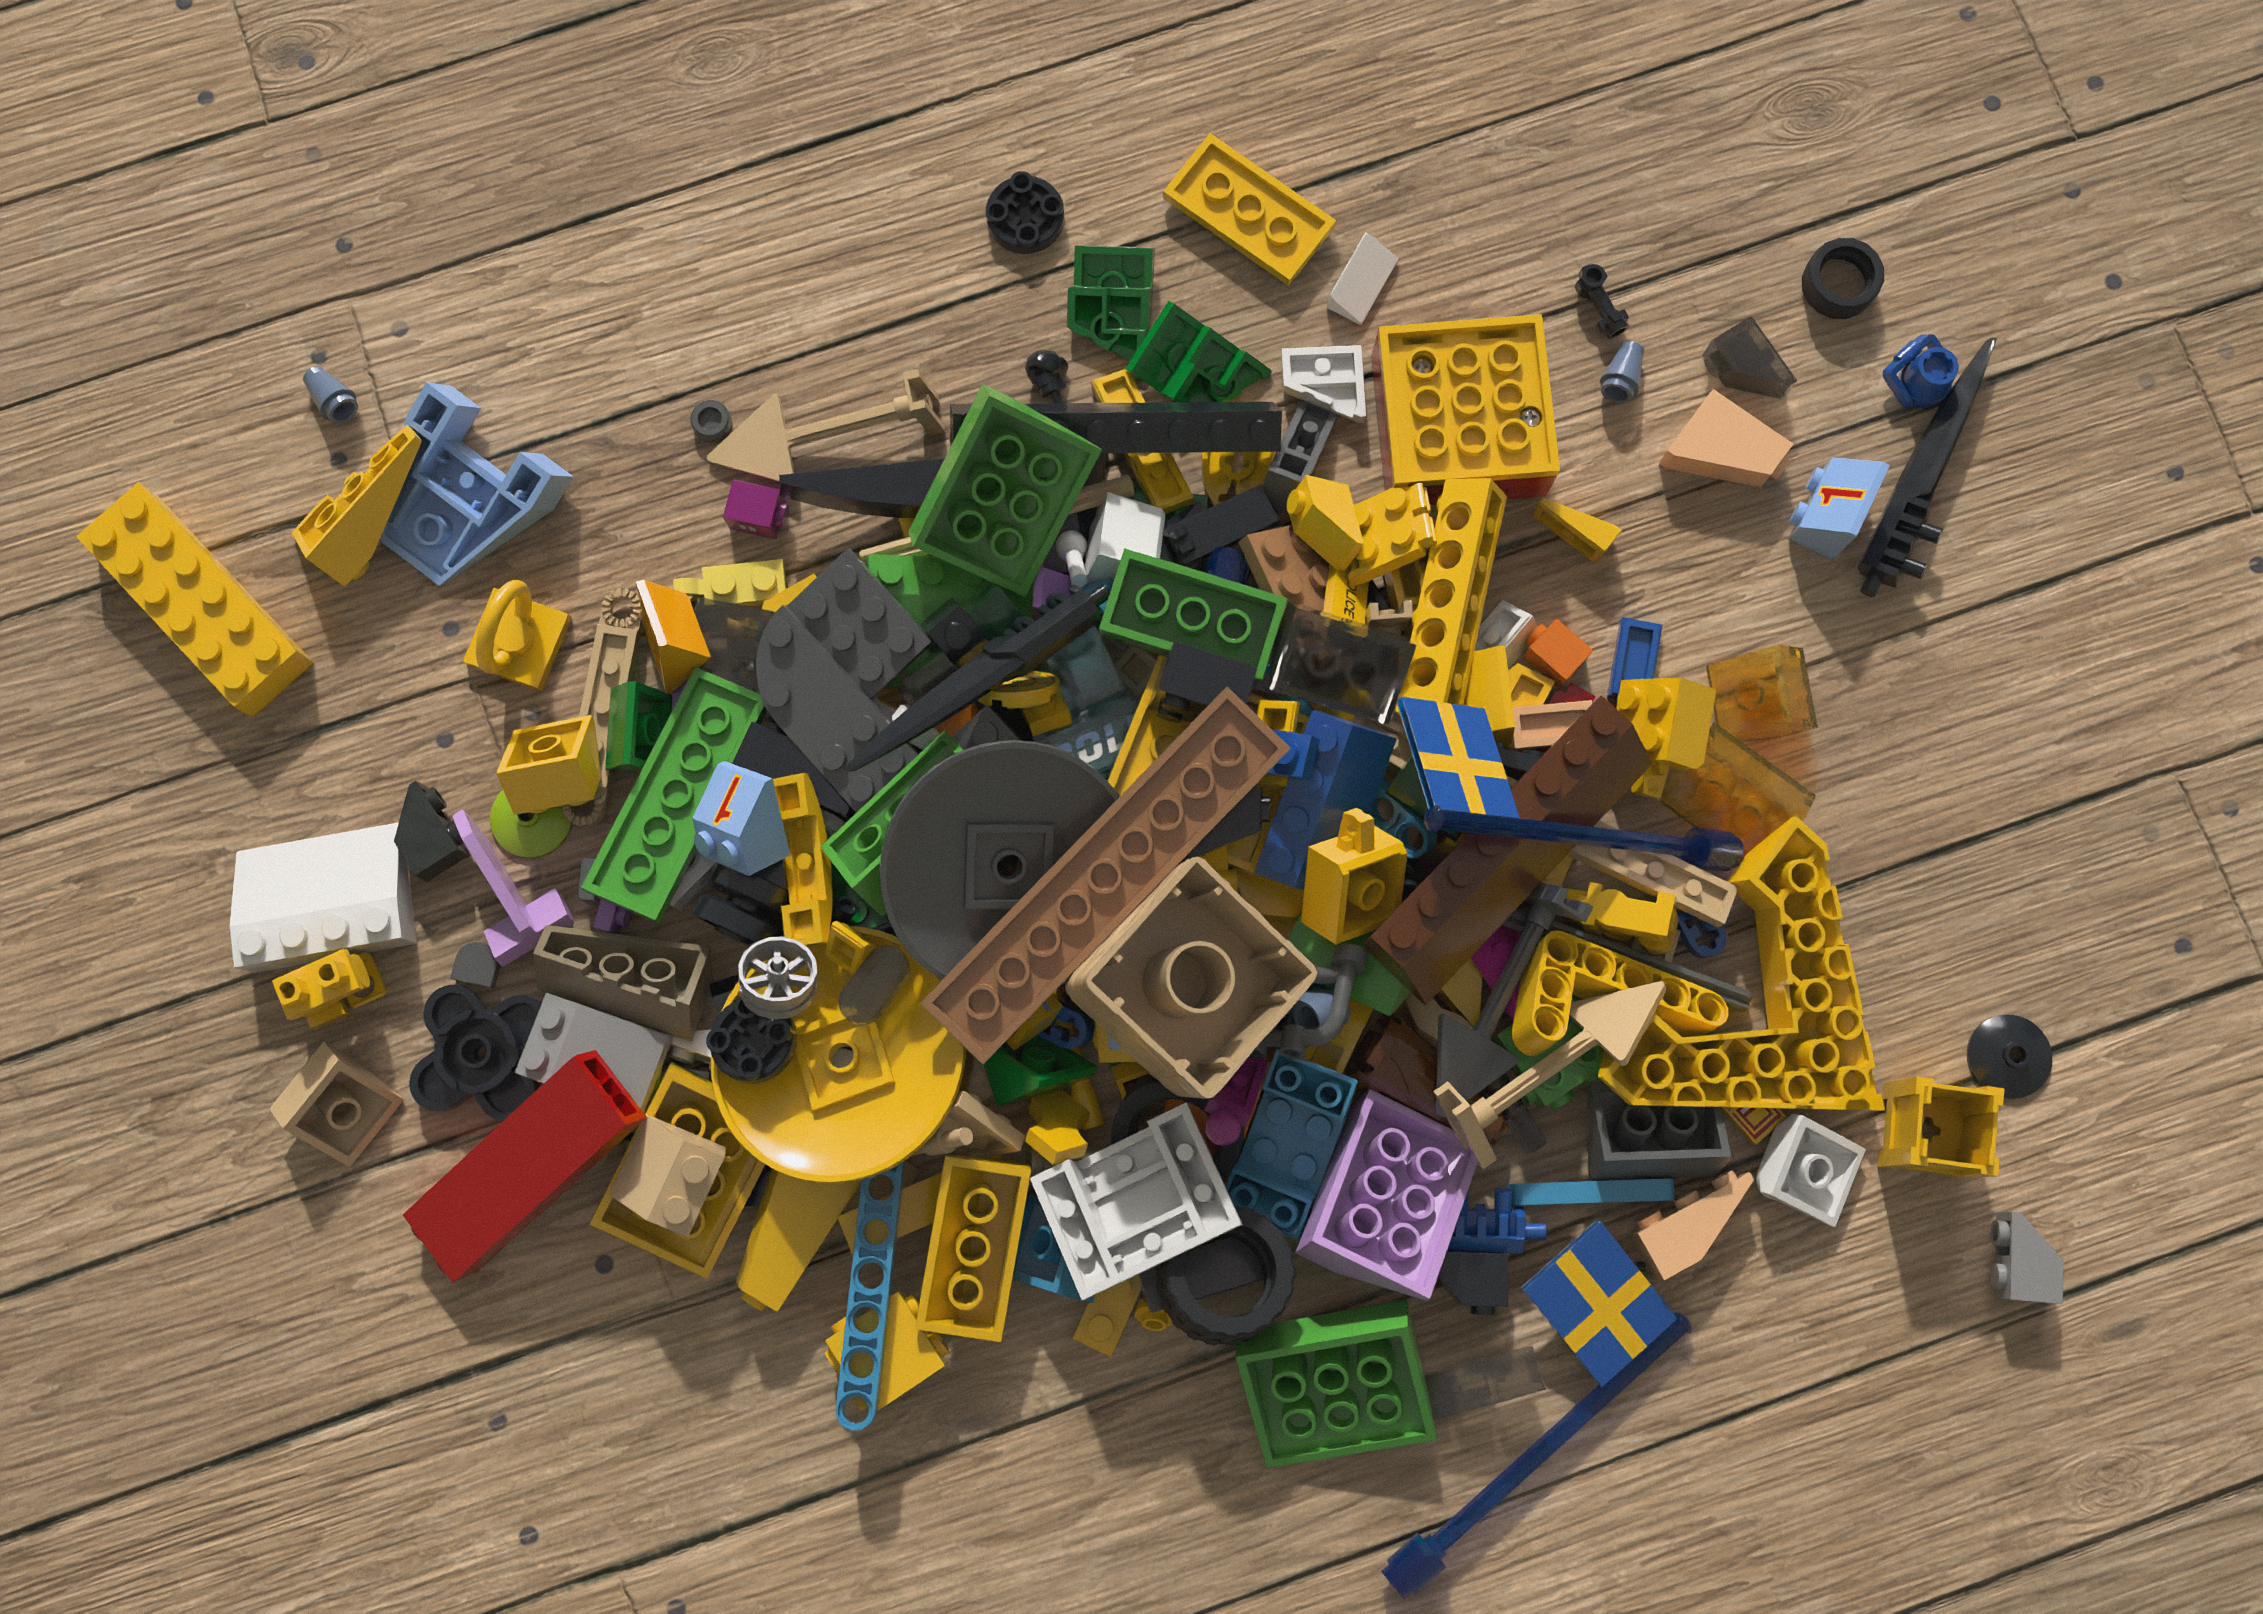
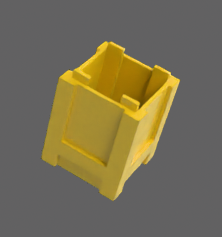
M1918 1076L1884 1083L1883 1100H1887L1883 1150H1878L1877 1167L1934 1173L1961 1179L1998 1176L2000 1159L1995 1158L1998 1110L1999 1106H2003L2004 1088L1991 1086L1978 1088L1937 1084L1934 1083L1932 1078ZM1925 1118L1930 1120L1931 1126L1935 1127V1135L1930 1136L1929 1142L1928 1139H1923L1921 1134Z

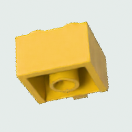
M1681 677L1621 680L1616 709L1634 725L1652 762V765L1631 786V793L1647 798H1661L1669 769L1697 770L1704 764L1716 689Z
M1355 808L1343 812L1338 837L1308 846L1301 923L1335 945L1376 930L1402 902L1407 851L1403 842L1374 826V818L1369 814L1363 813L1362 810Z

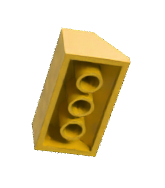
M945 1155L915 1324L916 1330L995 1342L1002 1341L1031 1174L1028 1162L982 1155Z

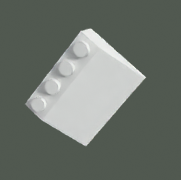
M398 823L237 851L230 916L234 968L257 973L312 963L342 949H347L351 955L417 944L408 865L394 843Z

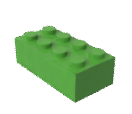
M1124 548L1099 627V633L1102 637L1163 656L1167 654L1173 642L1177 641L1256 667L1257 671L1253 683L1260 685L1288 598Z

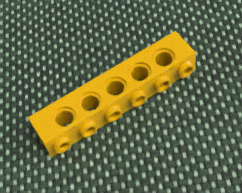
M1491 478L1445 479L1442 495L1437 500L1438 515L1435 524L1437 543L1428 547L1429 557L1426 570L1420 578L1421 593L1418 607L1413 613V630L1410 644L1403 656L1404 672L1401 686L1395 693V713L1400 717L1397 702H1403L1402 697L1457 705L1464 704L1507 499L1504 492ZM1433 677H1435L1434 680H1433L1429 685H1427L1428 682H1429Z

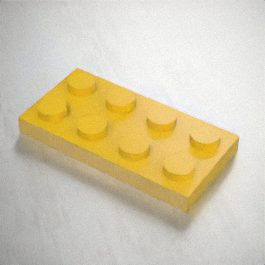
M1211 133L1208 134L1163 191L1164 200L1288 286H1290L1336 225V220Z

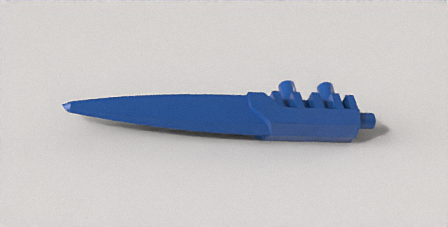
M1504 1187L1495 1189L1494 1209H1485V1204H1476V1208H1468V1189L1447 1251L1523 1253L1525 1240L1546 1241V1223H1525L1524 1206H1515V1209H1512V1190ZM1306 1221V1223H1305V1225H1304V1228H1303V1230H1302V1232H1301V1234H1300V1237H1302V1234H1303V1232H1304V1229H1305V1226H1306V1224H1307V1221Z

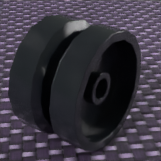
M716 862L708 881L714 889L729 897L726 901L711 894L700 895L691 914L714 926V930L748 946L750 943L754 944L768 937H784V932L778 925L763 917L766 913L782 920L781 906L790 905L788 891L753 874L748 876Z

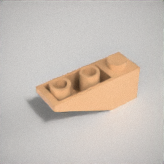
M1733 1169L1726 1171L1710 1181L1713 1188L1699 1195L1696 1189L1673 1201L1677 1208L1664 1215L1661 1214L1660 1210H1656L1637 1221L1640 1228L1629 1234L1655 1279L1666 1280L1703 1259L1754 1181L1750 1172L1735 1174Z

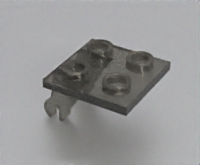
M698 597L694 613L711 656L699 669L751 691L758 692L759 688L756 677L758 646L763 631L775 612Z

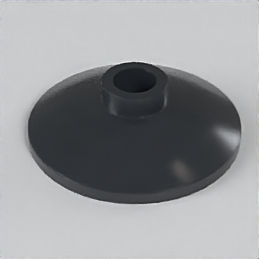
M1998 1015L1985 1020L1973 1031L1967 1045V1062L1972 1076L1981 1087L2004 1088V1098L2015 1099L2031 1095L2043 1086L2051 1072L2052 1050L2043 1031L2030 1020L2017 1015ZM2012 1048L2018 1049L2021 1053V1059L2018 1063L2013 1062L2010 1058L2009 1053Z

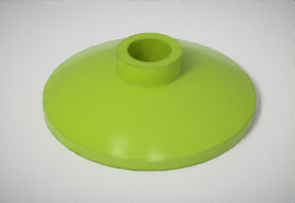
M503 790L496 797L490 814L491 830L496 841L509 853L522 858H538L552 853L563 844L572 827V823L563 814L562 806L552 807L542 813L534 814L530 821L523 822L521 814H513Z

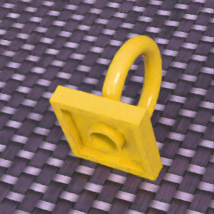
M509 581L500 589L493 588L463 662L487 674H493L542 692L572 617L562 611L533 602L530 589L523 581Z

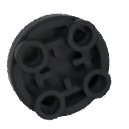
M1025 171L1016 172L1011 178L999 184L991 193L985 210L988 229L994 240L1003 248L1019 254H1031L1046 249L1059 237L1064 225V203L1058 191L1049 182L1039 177L1031 176Z
M739 996L736 1001L725 1007L718 1015L711 1031L707 1035L706 1044L711 1051L715 1064L723 1073L742 1083L757 1084L773 1079L789 1065L797 1046V1030L792 1017L769 1019L759 1016L748 1009Z

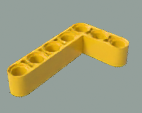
M1555 930L1539 941L1521 976L1513 1021L1512 1039L1518 1050L1525 1055H1540L1565 1035L1568 1027L1572 995L1587 999L1659 981L1664 982L1666 992L1655 1014L1681 1037L1708 1035L1727 1021L1729 1015L1728 1007L1724 999L1711 990L1569 933Z

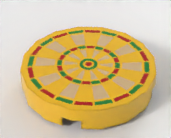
M1031 671L1024 676L1004 682L978 701L986 706H991L992 699L1002 700V707L1009 709L1042 706L1050 702L1051 697L1057 699L1060 696L1059 678L1050 673Z

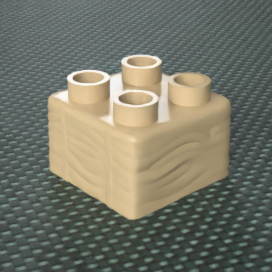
M1193 857L1178 864L1067 978L1065 989L1074 1003L1086 1012L1090 1018L1094 1019L1118 1045L1148 1070L1166 1089L1181 1097L1207 1099L1214 1097L1226 1085L1258 1044L1300 999L1316 979L1317 971L1315 966L1289 940H1286L1253 906L1246 902L1230 886L1227 880L1223 879L1204 859Z

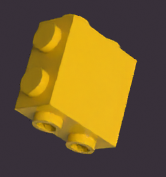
M903 1290L898 1291L894 1295L891 1293L878 1411L948 1364L944 1356L949 1353V1349L940 1334L915 1329L919 1301L913 1293L907 1297ZM872 1308L858 1319L855 1318V1325L861 1332L871 1333L878 1326L879 1316ZM846 1317L831 1326L834 1335L825 1340L830 1348L825 1351V1355L838 1374L840 1373ZM865 1352L854 1354L850 1360L852 1373L860 1378H865L872 1373L874 1368L872 1357ZM852 1397V1400L861 1411L866 1408L869 1411V1406L863 1398Z

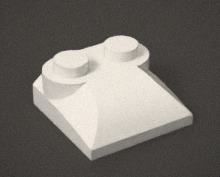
M1792 1113L1788 1118L1780 1121L1773 1131L1757 1171V1187L1766 1198L1779 1201L1828 1226L1835 1227L1866 1149L1803 1115Z

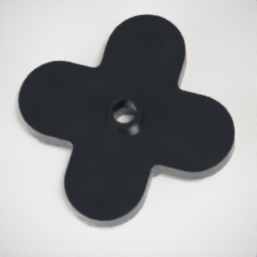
M446 985L434 991L426 1001L423 1017L427 1029L437 1043L435 1050L420 1060L412 1070L409 1086L414 1100L425 1109L442 1112L452 1110L474 1096L487 1115L493 1119L504 1121L539 1088L537 1081L516 1074L515 1071L542 1001L528 995H515L505 999L493 1009L488 1010L481 998L469 988L460 985ZM486 1046V1056L480 1061L478 1051Z

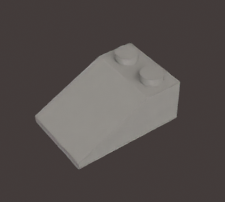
M546 993L515 1073L545 1083L573 1056L596 1050L645 1113L673 1037Z

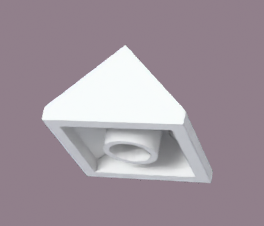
M1107 492L1089 529L1088 547L1084 563L1087 584L1108 577H1112L1114 580L1124 548L1160 559L1165 512L1163 509Z

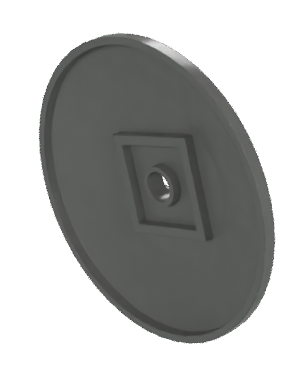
M1010 740L980 744L960 751L938 763L908 790L897 806L883 840L879 867L880 888L885 910L896 936L922 967L940 980H943L1120 797L1119 794L1096 769L1082 759L1065 750L1032 741ZM1011 854L1020 858V867L1014 874L1002 875L997 871L998 861L1003 856Z

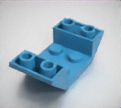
M1277 1048L1262 1087L1265 1091L1241 1156L1235 1164L1225 1186L1233 1204L1237 1207H1249L1258 1214L1265 1215L1272 1220L1271 1223L1277 1229L1280 1228L1285 1236L1298 1240L1337 1146L1359 1080L1304 1058H1286L1279 1053V1048Z

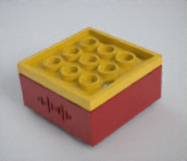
M1542 314L1379 326L1371 355L1384 490L1406 484L1412 486L1422 483L1423 487L1427 488L1430 505H1437V500L1443 492L1445 479L1491 478L1504 492L1507 499L1547 496L1560 472Z

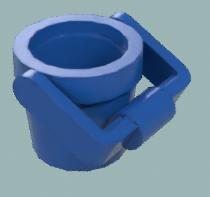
M1920 335L1914 341H1909L1893 357V361L1883 370V378L1903 407L1908 408L1913 405L1920 408H1929L1938 405L1945 399L1958 374L1959 364L1955 355L1948 349L1943 348L1935 335ZM1927 346L1928 350L1920 354L1922 349Z

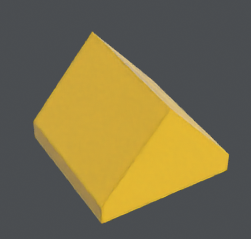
M835 921L831 924L824 955L852 975L858 977L881 947L848 924Z

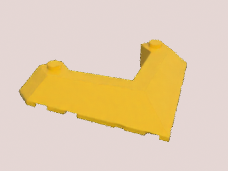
M1797 816L1791 817L1749 851L1727 880V882L1739 887L1736 895L1755 911L1768 1029L1681 1037L1654 1013L1627 1065L1621 1066L1603 1049L1598 1078L1629 1105L1885 1110L1882 1094H1877L1872 1069L1876 1068L1869 1034L1868 1031L1865 1032L1861 1016L1864 1012L1849 944H1844L1839 919H1843L1838 893L1836 885L1831 886L1826 861H1829L1830 857L1827 844Z

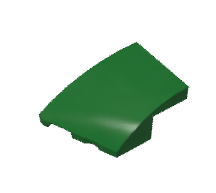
M1075 245L1074 286L1068 287L1067 328L1130 361L1150 330L1155 248Z
M1170 301L1167 302L1125 368L1131 374L1174 402L1232 401L1242 394L1241 391L1259 379H1266L1272 373L1270 368L1248 352L1239 349L1212 328L1203 325Z

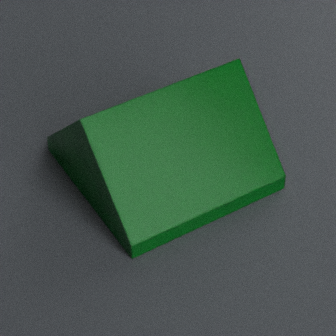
M628 681L611 688L605 770L640 774L672 712L671 694H666V692L636 681Z
M1037 1035L1016 1050H1013L1005 1041L983 1064L997 1106L1064 1089L1095 1075L1097 1071L1096 1065L1074 1051L1062 1048Z

